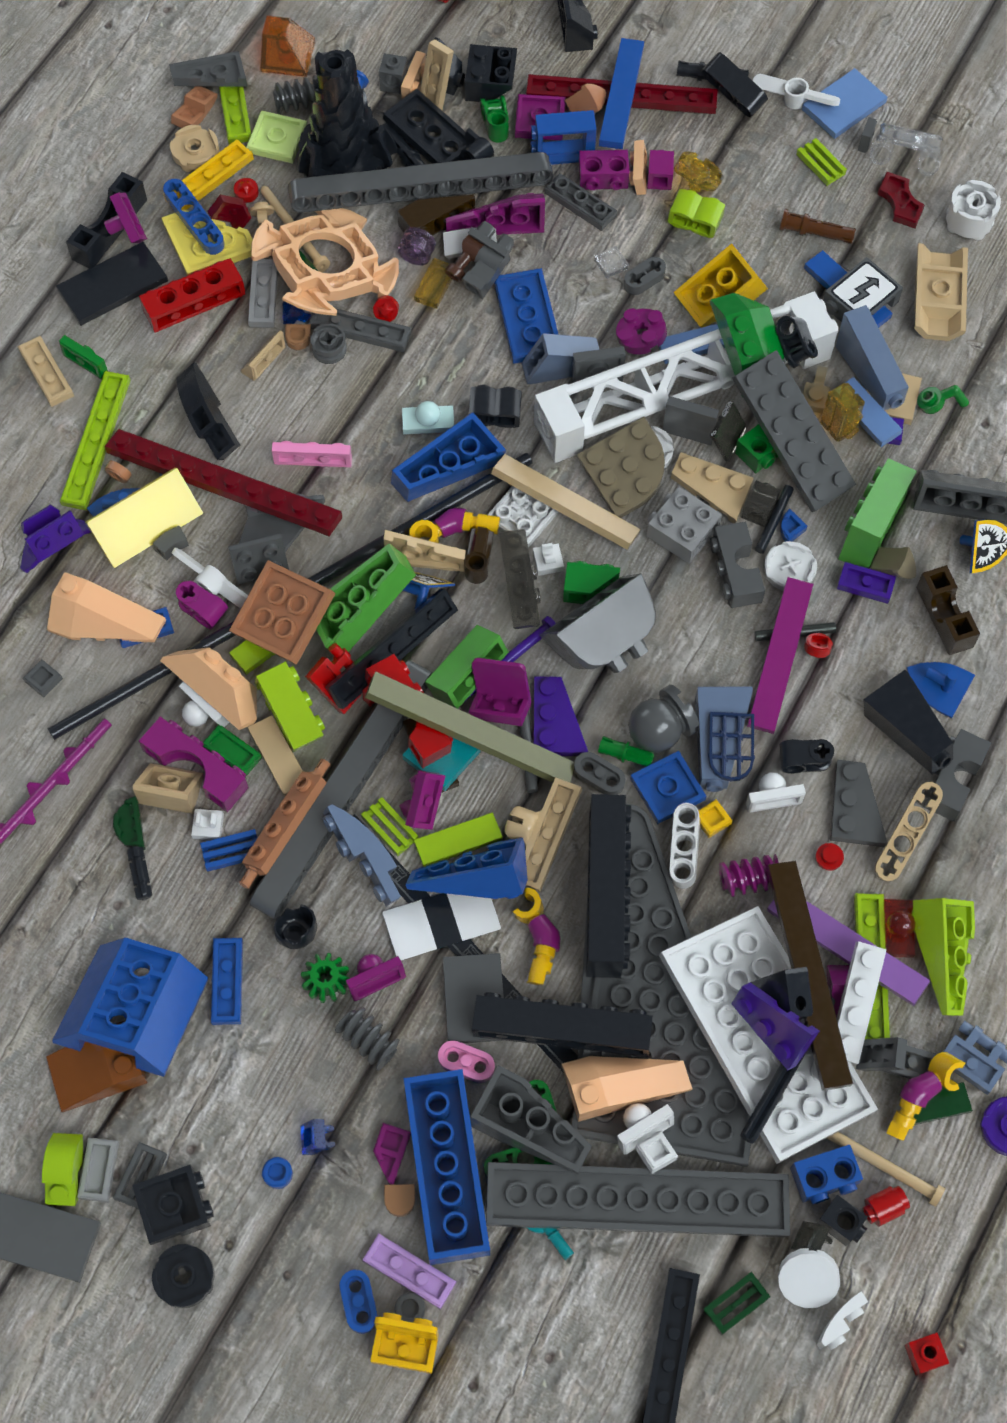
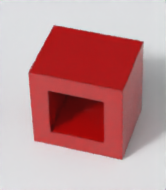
M938 1333L904 1345L916 1376L949 1364ZM926 1347L932 1349L934 1354L932 1359L925 1356L924 1349Z

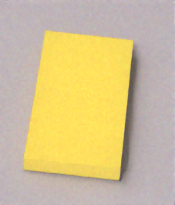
M173 468L85 523L112 567L116 568L153 545L164 532L177 526H184L202 515L203 511L179 470Z

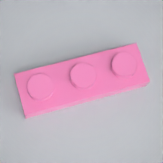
M290 441L272 443V456L274 464L352 466L350 445L334 443L332 445L318 444L316 442L293 443Z

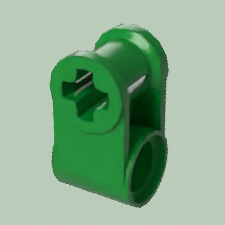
M502 95L499 99L486 101L484 98L480 99L481 115L485 122L488 138L496 143L504 142L509 137V116L505 96Z

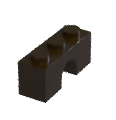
M945 565L923 572L916 588L948 655L974 648L980 632L970 611L961 613L957 605L956 591L958 587L948 566Z

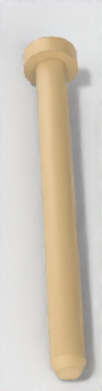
M262 186L260 189L261 194L274 207V211L283 223L294 222L270 188ZM310 241L302 246L318 271L324 272L329 268V259L324 255L321 256Z
M840 1132L826 1138L840 1147L851 1145L854 1155L930 1198L929 1204L935 1207L946 1189L941 1185H938L937 1188L933 1187Z

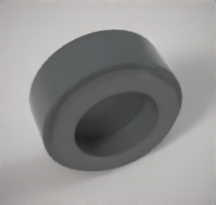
M405 1293L397 1299L394 1310L395 1314L402 1316L401 1320L413 1323L414 1318H424L426 1308L423 1299L419 1295Z

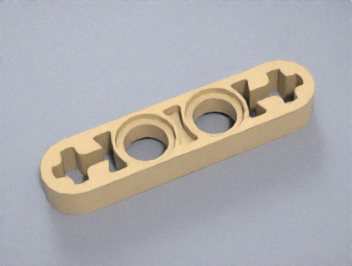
M926 782L920 785L875 864V873L881 880L893 881L899 877L942 800V789L936 783ZM933 788V794L937 798L936 800H929L925 806L931 809L928 814L923 808L914 806V803L917 801L919 804H922L925 798L922 790L927 791ZM917 811L922 814L924 821L920 827L915 828L909 825L907 818L911 812ZM904 836L909 840L910 846L907 851L899 852L895 849L894 840L896 837ZM888 850L895 856L903 857L901 863L898 859L895 860L892 866L896 870L894 874L883 875L884 869L880 866L882 863L887 864L892 857L886 855Z

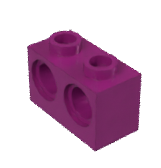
M628 150L579 151V183L585 190L628 189L630 174Z

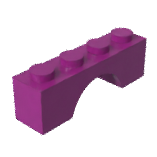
M159 717L139 740L143 752L163 766L180 760L191 761L201 766L205 771L203 790L206 797L228 813L249 788L245 778L246 774L239 767L234 765L231 768L224 763L225 759L218 752L206 750L203 747L204 744L194 735L188 737L182 732L183 729L173 720L167 722L162 717Z

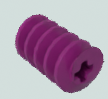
M774 854L773 861L769 855H764L762 863L758 857H753L751 864L744 858L741 859L740 866L735 860L729 862V867L724 862H720L719 876L723 891L728 890L731 897H734L736 888H739L742 895H746L747 886H750L753 893H757L759 884L762 885L765 892L768 891L770 881L766 867L768 864L779 863L777 855Z

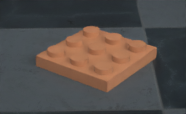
M268 560L229 631L297 665L336 593Z

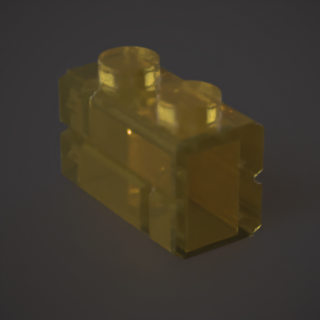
M843 383L828 392L820 423L827 431L830 430L829 434L836 442H840L845 438L851 439L858 433V423L863 418L862 410L865 401L859 394H855V390L849 383Z

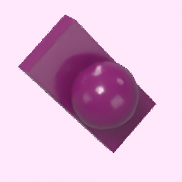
M371 953L359 959L357 964L358 975L346 980V983L355 1002L405 979L406 974L399 956L384 962L378 955Z

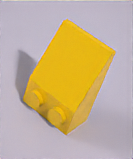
M731 243L673 293L700 328L716 322L710 304L711 299L736 293L754 301L768 288Z

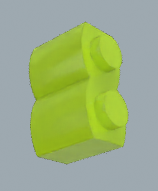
M679 189L669 211L668 223L680 229L691 230L707 238H714L724 214L725 204L716 198L702 197L693 190Z

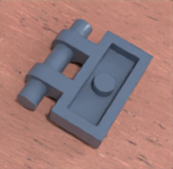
M964 1020L958 1030L968 1036L967 1039L964 1041L955 1034L943 1052H948L965 1062L966 1064L963 1068H957L954 1072L988 1095L1005 1071V1068L997 1064L996 1061L999 1058L1007 1063L1006 1045L999 1040L995 1042L982 1033V1028L977 1025L974 1027ZM975 1042L990 1052L989 1055L986 1056L974 1048Z

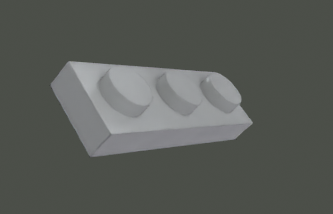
M273 259L252 260L249 327L274 328L278 270Z

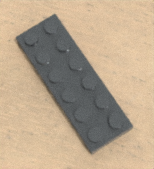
M777 350L732 377L811 512L817 511L856 485Z

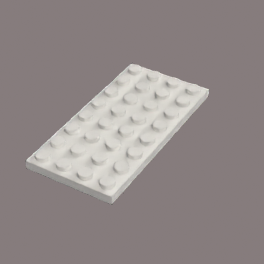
M759 906L662 951L659 955L749 1116L752 1115L781 1062L731 1003L743 985L782 970L791 969L789 957ZM804 1019L799 1020L802 1024L805 1023ZM810 1046L760 1133L776 1164L878 1110L851 1062H848L853 1084L850 1087L822 1091Z

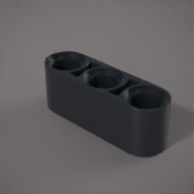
M718 52L701 70L706 80L747 117L751 118L768 100L766 93L721 52Z

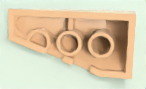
M64 572L52 593L47 630L71 640L95 638L96 641L122 639L131 642H155L166 622V618L89 580Z

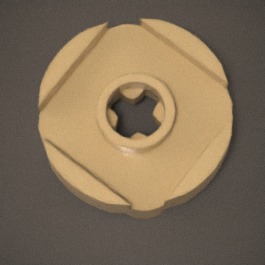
M189 125L179 129L175 133L176 137L170 142L172 158L185 172L196 170L219 153V144L215 133L210 129L208 131L201 129L200 125ZM192 145L200 147L197 150H191Z

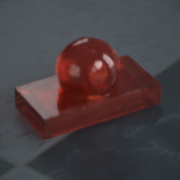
M884 899L886 952L893 957L913 958L915 956L914 930L916 923L912 916L913 900Z

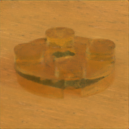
M683 152L674 166V171L688 181L689 188L695 192H701L702 189L715 191L722 182L720 180L722 177L720 169L707 158L704 161L697 159L699 155L697 153Z

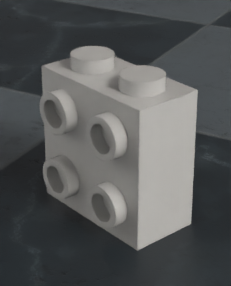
M678 487L673 494L668 493L661 504V509L658 512L654 511L649 516L646 522L648 525L647 537L690 564L713 536L715 527L720 526L722 514Z

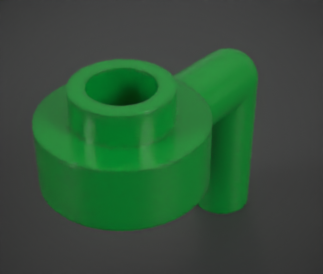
M953 385L941 391L937 387H928L921 391L917 398V403L924 413L934 414L943 408L946 399L954 397L960 407H966L969 404V400L958 385Z

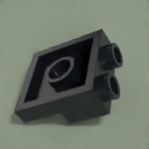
M191 1164L132 1185L150 1245L178 1235L183 1237L211 1226L209 1219L214 1217L209 1199L203 1201L200 1191L205 1188V1183L201 1172H195Z

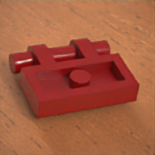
M333 643L328 649L334 656L332 662L327 657H322L307 673L305 678L339 713L345 714L361 695L344 709H339L326 690L325 686L341 673L339 670L342 667L346 669L354 662L350 658L351 654L345 648L341 649L337 643Z

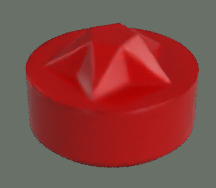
M251 178L238 180L234 185L235 197L243 199L245 203L253 202L259 195L258 184Z
M388 295L379 297L373 306L375 317L388 322L393 321L399 312L398 302L395 298Z
M812 633L807 636L804 649L813 657L824 658L831 653L833 642L825 634Z

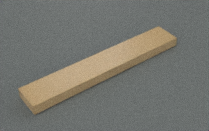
M506 454L493 467L492 475L626 550L629 549L641 530Z

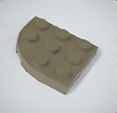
M645 417L638 419L577 454L579 462L611 512L620 518L647 503L661 485L665 470L664 452L658 437Z

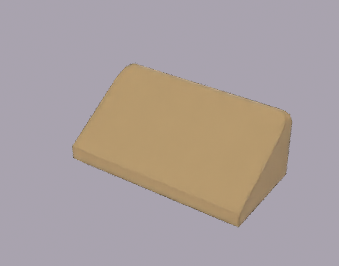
M279 331L274 334L241 369V373L255 381L286 347L283 332Z

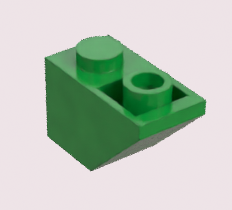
M584 561L567 562L563 602L585 603L619 578L620 567H614L611 564L593 565Z

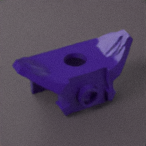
M51 504L21 523V530L27 537L25 538L21 570L28 573L38 563L83 535L91 533L85 523L86 521L75 519L71 511L61 516L60 510Z

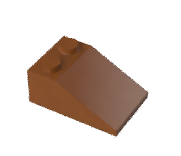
M125 1021L116 1023V1025L122 1024V1023H124ZM86 1041L81 1051L64 1047L46 1056L62 1113L148 1083L145 1072L136 1069L135 1056Z

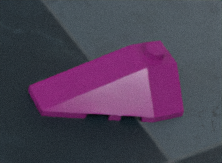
M543 193L518 194L446 218V232L471 227L477 228L482 222L486 221L496 229V235L544 233L545 197Z

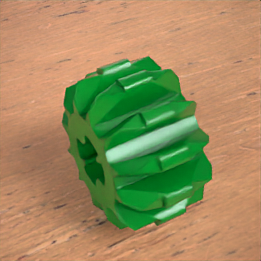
M331 953L326 954L325 960H321V957L316 954V963L313 964L307 961L305 965L309 971L301 972V978L306 980L302 984L303 990H310L309 997L311 999L319 995L321 1003H325L326 996H330L331 1000L335 1002L337 1000L336 992L342 995L346 993L343 985H347L346 980L350 979V977L346 976L349 968L348 966H341L343 961L340 957L332 961ZM325 974V977H327V974H330L331 980L327 982L324 979V982H321L320 977Z

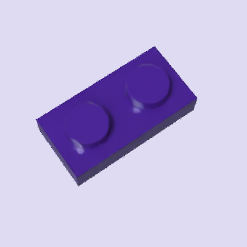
M845 562L837 589L888 604L896 576Z

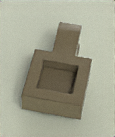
M818 366L814 383H805L803 395L813 412L824 414L831 387L823 386L828 368Z

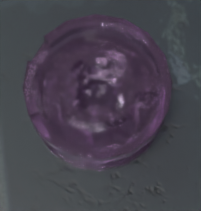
M410 227L405 230L402 236V240L397 247L399 248L398 253L405 261L423 266L430 261L431 254L436 247V241L427 231Z

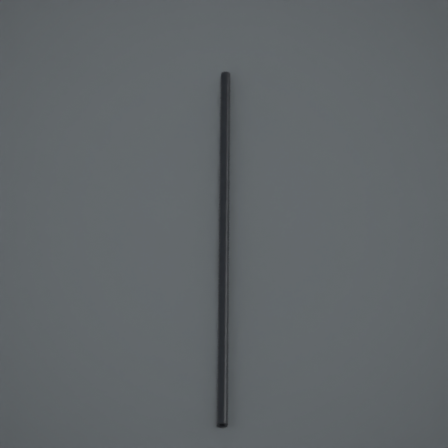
M524 453L515 459L526 466L533 464L528 453ZM490 473L391 531L410 535L409 530L415 522L420 520L433 522L448 509L459 507L503 480ZM384 535L307 579L324 585L384 548ZM233 622L184 650L213 649L236 636L229 631ZM160 663L47 729L53 739L56 740L172 673V671L163 663Z

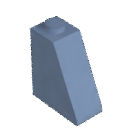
M543 333L522 362L527 384L572 377L573 353L599 350L597 338Z

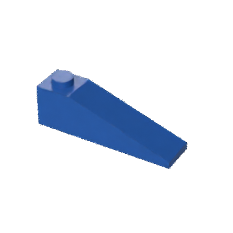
M521 837L495 842L487 845L488 851L472 855V852L469 851L463 853V856L455 862L449 863L447 860H442L413 870L407 880L406 887L409 890L491 899L516 898L523 894L528 881L524 839Z

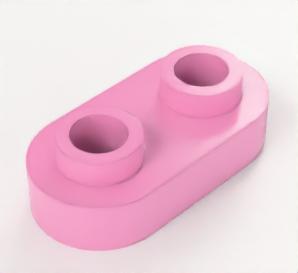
M448 1041L438 1051L439 1064L446 1071L463 1069L464 1078L477 1083L490 1080L494 1074V1060L490 1054L458 1041ZM450 1054H456L459 1057L456 1062H450L447 1058ZM483 1064L486 1069L484 1072L478 1073L475 1071V1066Z

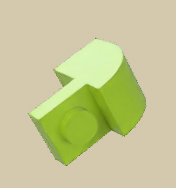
M52 1134L45 1150L42 1167V1183H45L46 1205L76 1206L78 1201V1171L83 1163V1134Z

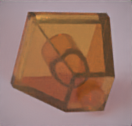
M266 16L262 32L261 72L307 77L315 37L290 18Z

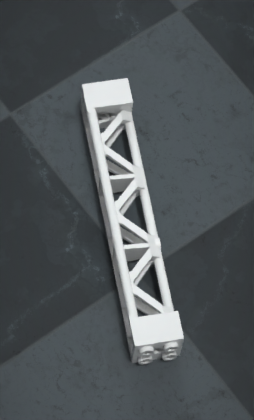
M815 291L789 300L784 305L770 310L773 319L790 314L791 317L802 318L806 321L812 340L817 347L818 356L800 362L803 369L831 358L838 326L836 321L828 315L824 301L818 298ZM793 323L789 328L790 334L794 331ZM719 329L572 384H563L536 394L534 424L554 463L582 452L585 439L665 410L668 396L678 376L705 383L672 396L686 401L720 388L728 389L733 386L734 381L732 377L735 375L726 349L723 348L720 342L722 337ZM709 344L708 353L705 356L698 355L692 351L695 348ZM784 357L783 361L785 364H787L788 362ZM666 359L668 360L667 369L652 376L648 375L645 367ZM680 360H686V361H688V362H686V363L683 362V363H681V364H678ZM704 367L716 372L717 376L694 370ZM635 371L633 383L626 384L617 379L620 376ZM660 383L659 388L656 392L654 385ZM591 387L593 388L594 392L590 398L573 404L569 395ZM606 387L614 389L603 392ZM629 395L642 400L643 404L625 400L621 397ZM604 404L631 410L594 425ZM585 411V413H584V415H583V417H582V419H581L579 413Z

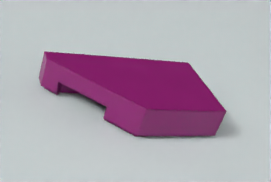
M383 1123L373 1152L389 1185H394L411 1137V1132Z

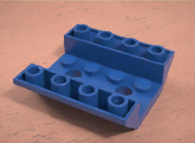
M122 938L99 946L52 1042L81 1051L86 1041L135 1056L136 1069L164 1077L207 984L208 977L181 954L129 938ZM139 968H146L149 970V973L145 976H137L134 974V971ZM118 1015L126 1018V1021L119 1025L110 1022L113 1017Z

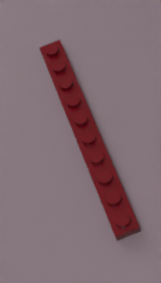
M118 429L105 445L106 452L110 455L161 474L177 468L184 481L190 485L329 537L343 518L340 510Z

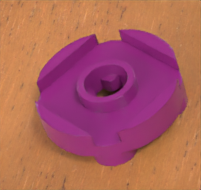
M628 309L624 312V317L617 324L616 336L618 342L624 346L625 351L631 354H647L657 344L658 347L661 346L667 337L666 323L662 313L658 310ZM640 329H646V330H647V331H643L642 334H638V333H637V331L640 330Z

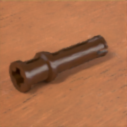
M786 208L784 209L779 228L780 231L787 229L799 232L801 236L808 233L849 244L853 242L856 228L810 218L811 216L807 213L800 215L789 212Z

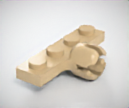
M555 777L541 811L534 812L521 806H516L509 814L512 816V821H506L505 833L510 839L523 837L526 845L528 881L525 887L541 892L582 792L581 786Z

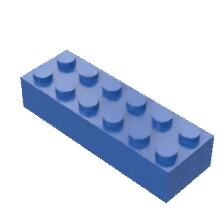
M463 1069L403 1078L430 1265L490 1256V1245Z

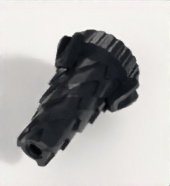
M348 49L345 52L332 50L321 53L318 51L315 56L317 79H313L315 93L314 102L312 103L313 114L309 115L310 124L306 125L304 132L300 136L298 146L299 158L296 166L298 172L303 173L305 178L381 170L391 167L393 164L391 156L397 152V145L391 135L373 118L371 107H368L366 93L364 89H361L358 81L356 61L353 53Z

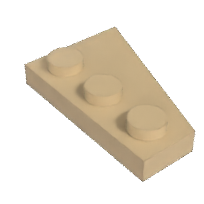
M680 452L671 474V479L693 495H699L709 503L710 507L725 514L732 523L737 522L754 479L753 477Z

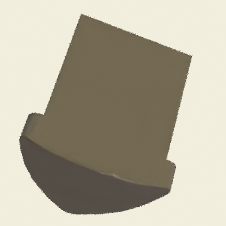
M909 547L879 548L870 569L903 579L916 577L915 560Z

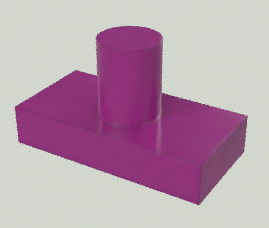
M118 192L110 196L118 215L104 222L109 234L113 235L125 229L131 243H141L147 240L127 194Z

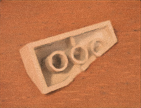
M588 1056L562 1064L578 1122L626 1109L631 1104H644L692 1090L684 1061Z

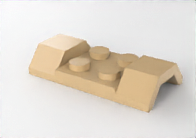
M918 243L914 329L924 339L950 341L966 332L968 248L963 247L951 254L930 252L924 244Z

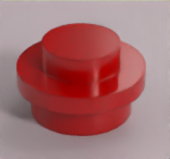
M825 843L817 849L815 859L822 869L834 871L842 865L844 853L838 845Z

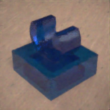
M285 301L282 303L283 324L285 325L294 324L297 320L307 322L311 317V314L305 313L303 309H299Z
M312 1119L300 1126L302 1155H315L335 1146V1142L326 1141L325 1133L334 1131V1127L332 1125H325L324 1119Z

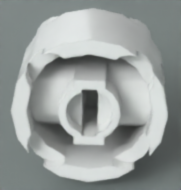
M977 180L967 181L962 186L961 184L958 185L952 193L950 205L946 211L948 231L965 238L982 240L994 226L995 217L1000 209L1001 198L999 195L997 197L994 193L995 188L988 183Z

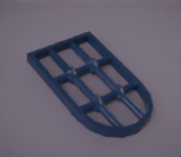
M710 712L708 758L711 770L720 779L730 782L740 781L751 772L755 759L754 714ZM713 717H722V731L720 730V733L712 732ZM726 717L737 718V731L735 733H726ZM742 718L751 719V734H742ZM712 737H722V753L720 752V755L712 754ZM728 738H737V753L735 755H726V740ZM743 738L751 739V756H741V740L743 741ZM712 759H721V773L713 765ZM728 760H737L736 777L726 776V762ZM743 760L751 761L748 770L741 775V762L743 763Z

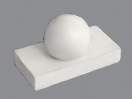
M184 681L179 687L192 699L182 709V717L186 724L195 727L201 726L206 723L209 716L220 726L225 727L229 723L225 717Z
M770 772L760 779V791L749 793L746 806L748 812L751 813L801 804L806 794L804 784L786 787V781L783 776Z
M640 1103L631 1104L625 1110L623 1121L628 1129L617 1135L618 1146L623 1154L630 1153L636 1148L637 1144L674 1125V1112L668 1104L654 1113L646 1105Z

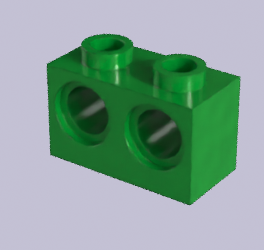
M759 424L737 440L735 454L755 474L763 468L768 469L778 457Z

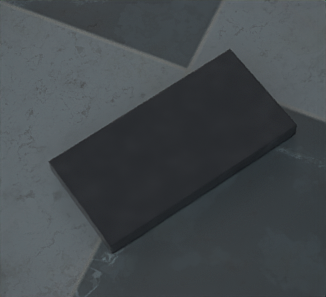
M141 242L56 285V288L80 326L147 291L168 282V277L146 244Z

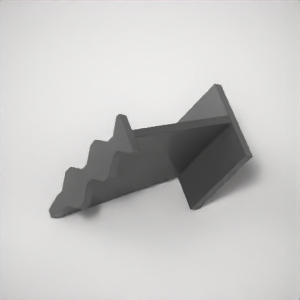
M300 493L296 494L321 504L325 503L324 495L308 497ZM245 506L248 519L239 544L228 546L238 585L257 580L268 560L289 570L285 552L305 527Z

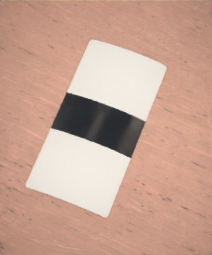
M441 893L383 911L396 957L399 956L400 960L501 929L491 898Z

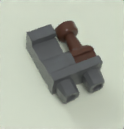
M486 221L482 222L477 229L471 227L468 235L463 239L462 253L455 264L450 263L444 270L451 279L458 283L463 279L464 287L481 299H484L505 265L509 263V253L514 246V240L506 234H502L497 242L490 239L495 233V228ZM471 261L474 262L475 265L472 270L465 274L463 270Z

